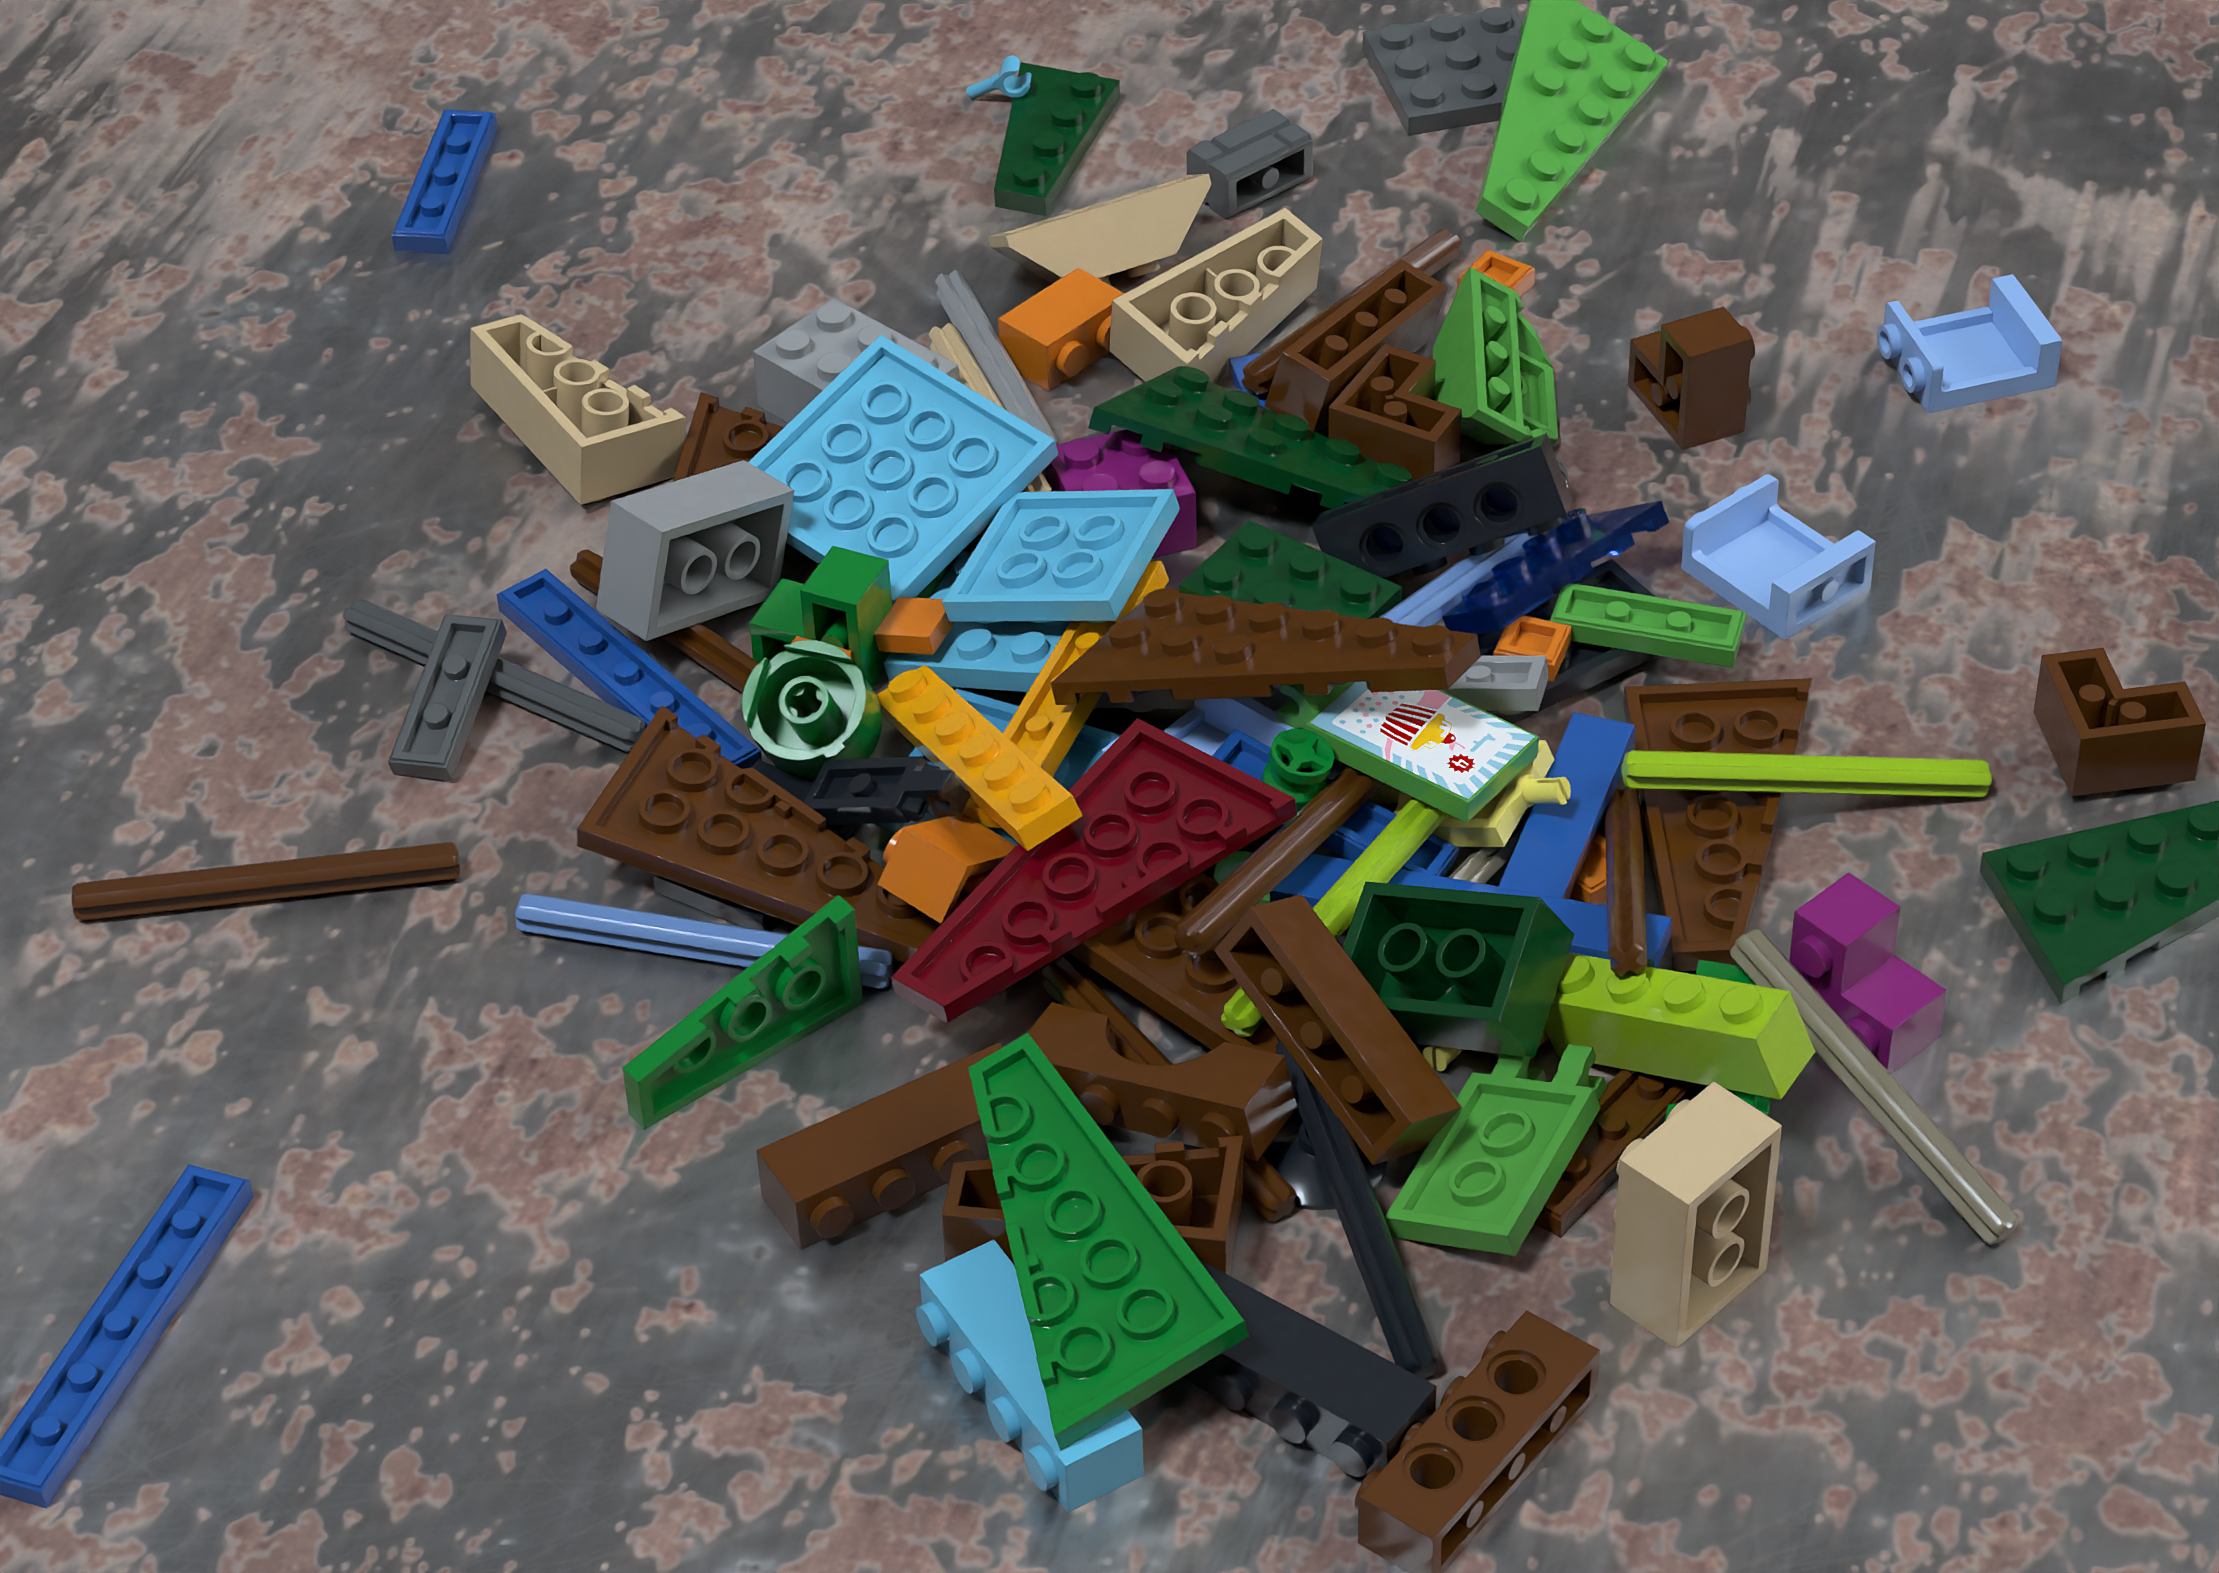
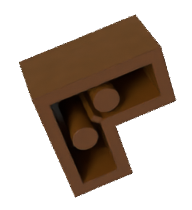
M1724 306L1662 324L1661 331L1630 339L1628 386L1682 450L1745 432L1746 409L1751 402L1749 387L1750 363L1755 356L1753 337L1750 331L1745 326H1741Z
M1383 344L1329 406L1328 438L1347 440L1360 449V454L1379 463L1399 465L1407 469L1411 473V478L1415 480L1460 464L1462 409L1435 401L1436 360Z
M2104 648L2042 655L2033 712L2071 796L2196 781L2206 722L2185 681L2123 689Z

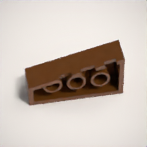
M1243 1135L1218 1137V1147L1184 1150L1183 1141L1155 1143V1153L1121 1156L1195 1256L1230 1276L1244 1194ZM991 1160L954 1162L942 1211L945 1262L991 1240H995L1014 1264L1002 1206L994 1181Z

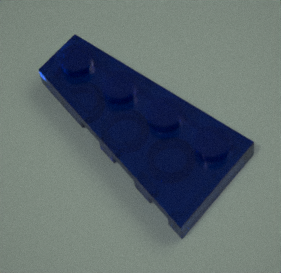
M1662 500L1590 515L1587 514L1585 508L1568 511L1567 515L1561 517L1562 524L1547 533L1530 538L1522 544L1523 552L1520 555L1495 565L1491 569L1493 576L1490 579L1462 591L1460 594L1462 601L1442 616L1446 628L1450 631L1482 634L1503 629L1554 596L1552 589L1578 581L1593 572L1591 562L1607 554H1610V556L1619 555L1635 545L1631 533L1642 531L1656 532L1670 523Z

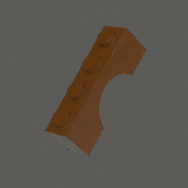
M1052 1002L1027 1032L1089 1115L1098 1124L1131 1130L1159 1139L1183 1141L1184 1144L1201 1148L1218 1147V1137L1243 1135V1158L1258 1161L1297 1108L1285 1055L1224 1042L1208 1053L1182 1063L1171 1065L1139 1064L1119 1055L1109 1015Z

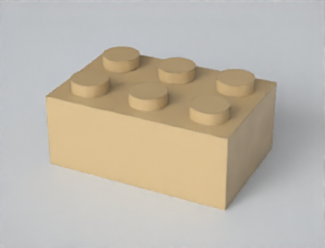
M1712 1082L1691 1101L1686 1099L1678 1103L1668 1115L1666 1122L1645 1139L1638 1138L1626 1147L1619 1158L1616 1168L1619 1180L1617 1206L1613 1214L1615 1235L1613 1255L1610 1260V1270L1612 1271L1610 1305L1677 1349L1767 1270L1782 1131L1781 1124L1719 1084Z

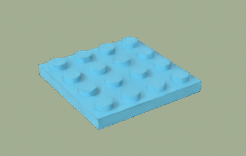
M880 335L748 463L795 490L786 543L819 564L832 546L889 560L893 606L898 597L915 598L993 521L1001 506L1017 492H1022L1059 454L1056 442L1050 436L883 335Z

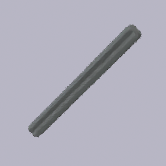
M355 599L351 607L345 608L343 613L345 629L349 633L423 665L426 664L438 633L437 630L364 599ZM500 657L497 659L486 688L488 693L627 753L631 751L645 730L646 722L642 718Z

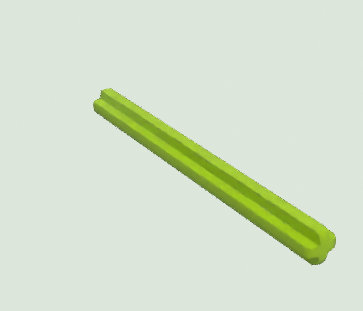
M1631 750L1625 753L1623 764H1621L1624 786L1629 789L1981 798L1988 794L1989 785H1992V774L1990 773L1989 764L1982 759Z
M1412 797L1317 902L1313 910L1336 940L1352 922L1365 881L1388 883L1449 814ZM1242 987L1224 1005V1013L1221 1016V1022L1224 1027L1233 1030L1238 1037L1242 1038L1251 1036L1265 1021Z

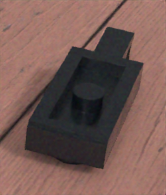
M922 756L841 759L825 761L803 803L825 817L826 825L910 823V821H921L926 812L937 818L961 815L971 794L957 780L953 770H941L938 766L928 765Z

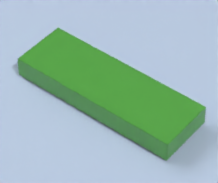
M1563 582L1550 621L1572 626L1571 641L1733 668L1745 630L1746 612Z

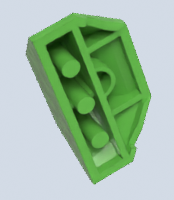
M1470 267L1461 280L1432 348L1433 359L1436 360L1435 401L1462 409L1461 435L1464 434L1483 445L1511 446L1547 433L1551 446H1553L1558 440L1553 366L1535 329L1521 313L1525 307L1518 293Z

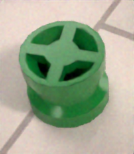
M1306 729L1282 731L1273 739L1268 754L1269 762L1265 766L1261 781L1294 797L1296 810L1300 811L1326 787V778L1330 775L1335 759L1333 748L1325 738L1315 732Z

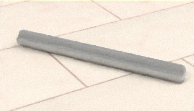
M956 270L948 276L943 273L938 275L935 280L938 286L936 295L952 324L958 328L1005 410L1050 436L1057 443V438L964 275Z

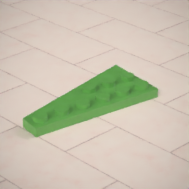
M1527 0L1529 4L1522 20L1518 48L1512 60L1500 109L1502 113L1499 124L1495 129L1492 141L1494 145L1490 161L1485 169L1475 209L1476 213L1520 242L1658 81L1669 63L1667 59L1653 51L1648 45L1636 40L1610 23L1604 16L1592 11L1577 0Z

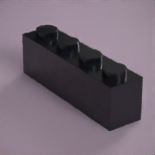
M1199 1260L1244 1319L1249 1337L1181 1378L1214 1395L1227 1408L1241 1410L1274 1428L1284 1439L1293 1443H1302L1333 1460L1344 1472L1352 1476H1362L1364 1478L1375 1469L1382 1471L1398 1453L1401 1441L1407 1431L1417 1422L1424 1424L1436 1411V1385Z

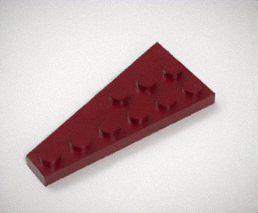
M1137 718L1069 789L1068 792L1073 795L1083 816L1029 851L1025 850L1018 843L891 977L894 992L899 997L948 1023L1297 816L1295 798Z

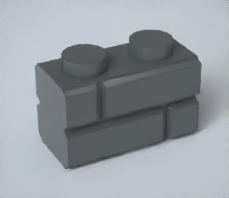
M1275 109L1251 120H1245L1238 126L1213 137L1210 141H1201L1186 152L1187 175L1209 174L1212 185L1202 203L1204 205L1209 204L1210 209L1225 220L1313 176V140L1310 133L1295 123L1290 124L1289 119Z

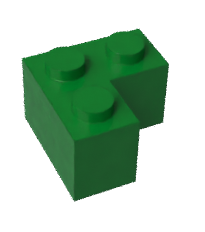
M832 546L805 584L782 578L749 622L753 659L759 663L765 657L768 660L778 653L786 650L784 646L791 644L796 636L823 641L851 650L853 652V661L859 667L871 688H873L885 670L883 663L891 653L879 651L874 636L875 631L892 609L889 560Z

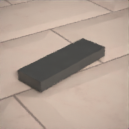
M444 615L388 760L394 775L452 781L507 635L502 619Z

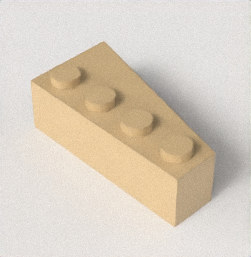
M1283 208L1112 300L1109 351L1145 382L1177 366H1190L1205 372L1209 376V381L1216 384L1229 371V358L1248 354L1317 289L1322 237L1289 210Z
M523 314L470 328L471 386L580 505L602 501L607 497L674 477L685 444L686 417L673 408L663 412L651 405V395L636 385L625 389L612 381L609 368L595 359L588 361L574 357L571 344Z

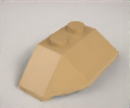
M1209 174L1187 175L988 237L990 247L1052 284L1077 268L1082 269L1110 285L1108 275L1124 270L1127 271L1128 278L1145 275L1160 269L1159 259L1177 254L1212 185Z

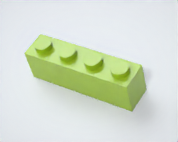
M1574 953L1568 954L1545 1025L1547 1035L1559 1057H1562L1569 1044L1594 1048L1596 1054L1595 1064L1708 1086L1715 1082L1728 1090L1780 1100L1815 1053L1790 991L1646 966L1645 970L1640 974L1629 970L1621 977L1611 970L1609 959Z

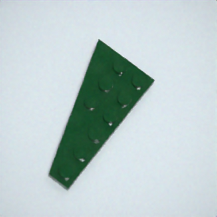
M1177 366L1095 406L1088 426L1089 429L1107 435L1110 433L1113 425L1142 434L1140 446L1161 452L1163 448L1195 452V461L1201 466L1285 494H1289L1292 484L1323 494L1320 505L1330 509L1414 480L1407 469L1392 463H1379L1360 454V449L1355 444L1339 438L1329 439L1312 431L1305 420L1290 414H1277L1260 406L1259 400L1255 396L1240 390H1227L1209 381V376L1205 372L1190 366Z
M2219 800L1982 853L1981 875L2060 1004L2079 995L2080 985L2092 978L2101 975L2103 978L2108 979L2124 970L2126 960L2146 948L2158 951L2219 917Z

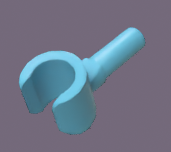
M1013 55L1007 56L1001 64L1000 73L968 86L966 93L970 99L994 90H1001L1002 93L1009 97H1021L1030 88L1032 74L1028 72L1020 77L1012 76L1019 71L1020 59Z

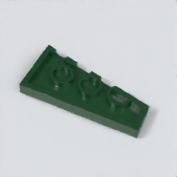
M1021 62L1018 77L1030 72L1032 74L1028 92L1024 96L1013 97L994 187L995 207L1047 216L1120 99V80L1099 77L1091 72L1077 73Z

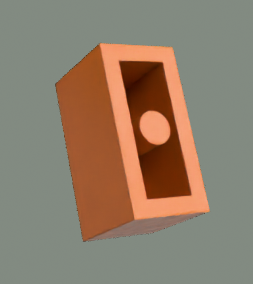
M1077 268L999 317V338L1020 375L1050 392L1110 353L1112 300L1124 293Z
M964 813L905 826L894 834L885 848L883 861L887 864L878 885L942 924L1016 845Z

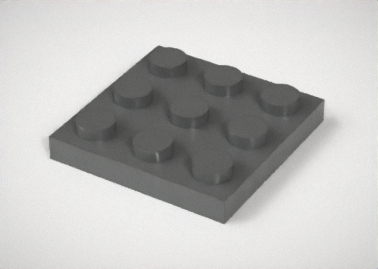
M1492 7L1485 9L1483 12L1454 17L1448 15L1438 16L1433 20L1405 25L1389 24L1381 29L1363 31L1362 49L1408 136L1499 121L1502 113L1500 109L1513 56L1518 48L1521 36L1519 32L1522 21L1513 7Z

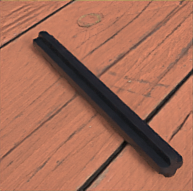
M1278 1038L1275 1051L1277 1054L1285 1055L1298 1111L1396 1365L1423 1379H1428L1436 1373L1439 1357L1354 1139Z

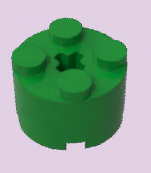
M796 641L785 645L786 650L778 653L768 660L765 657L754 667L743 690L742 713L752 738L772 765L787 773L803 776L815 781L827 760L870 758L881 735V706L878 697L859 667L842 649L823 641Z

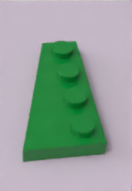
M836 896L622 1067L629 1115L645 1130L862 1005L863 996L855 909L841 896Z

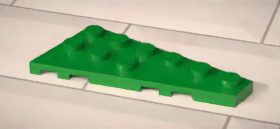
M1026 1033L968 1067L983 1134L990 1155L994 1181L1006 1223L1005 1227L1025 1313L1034 1342L1038 1368L1047 1397L1054 1436L1061 1451L1249 1337L1244 1319L1029 1033Z

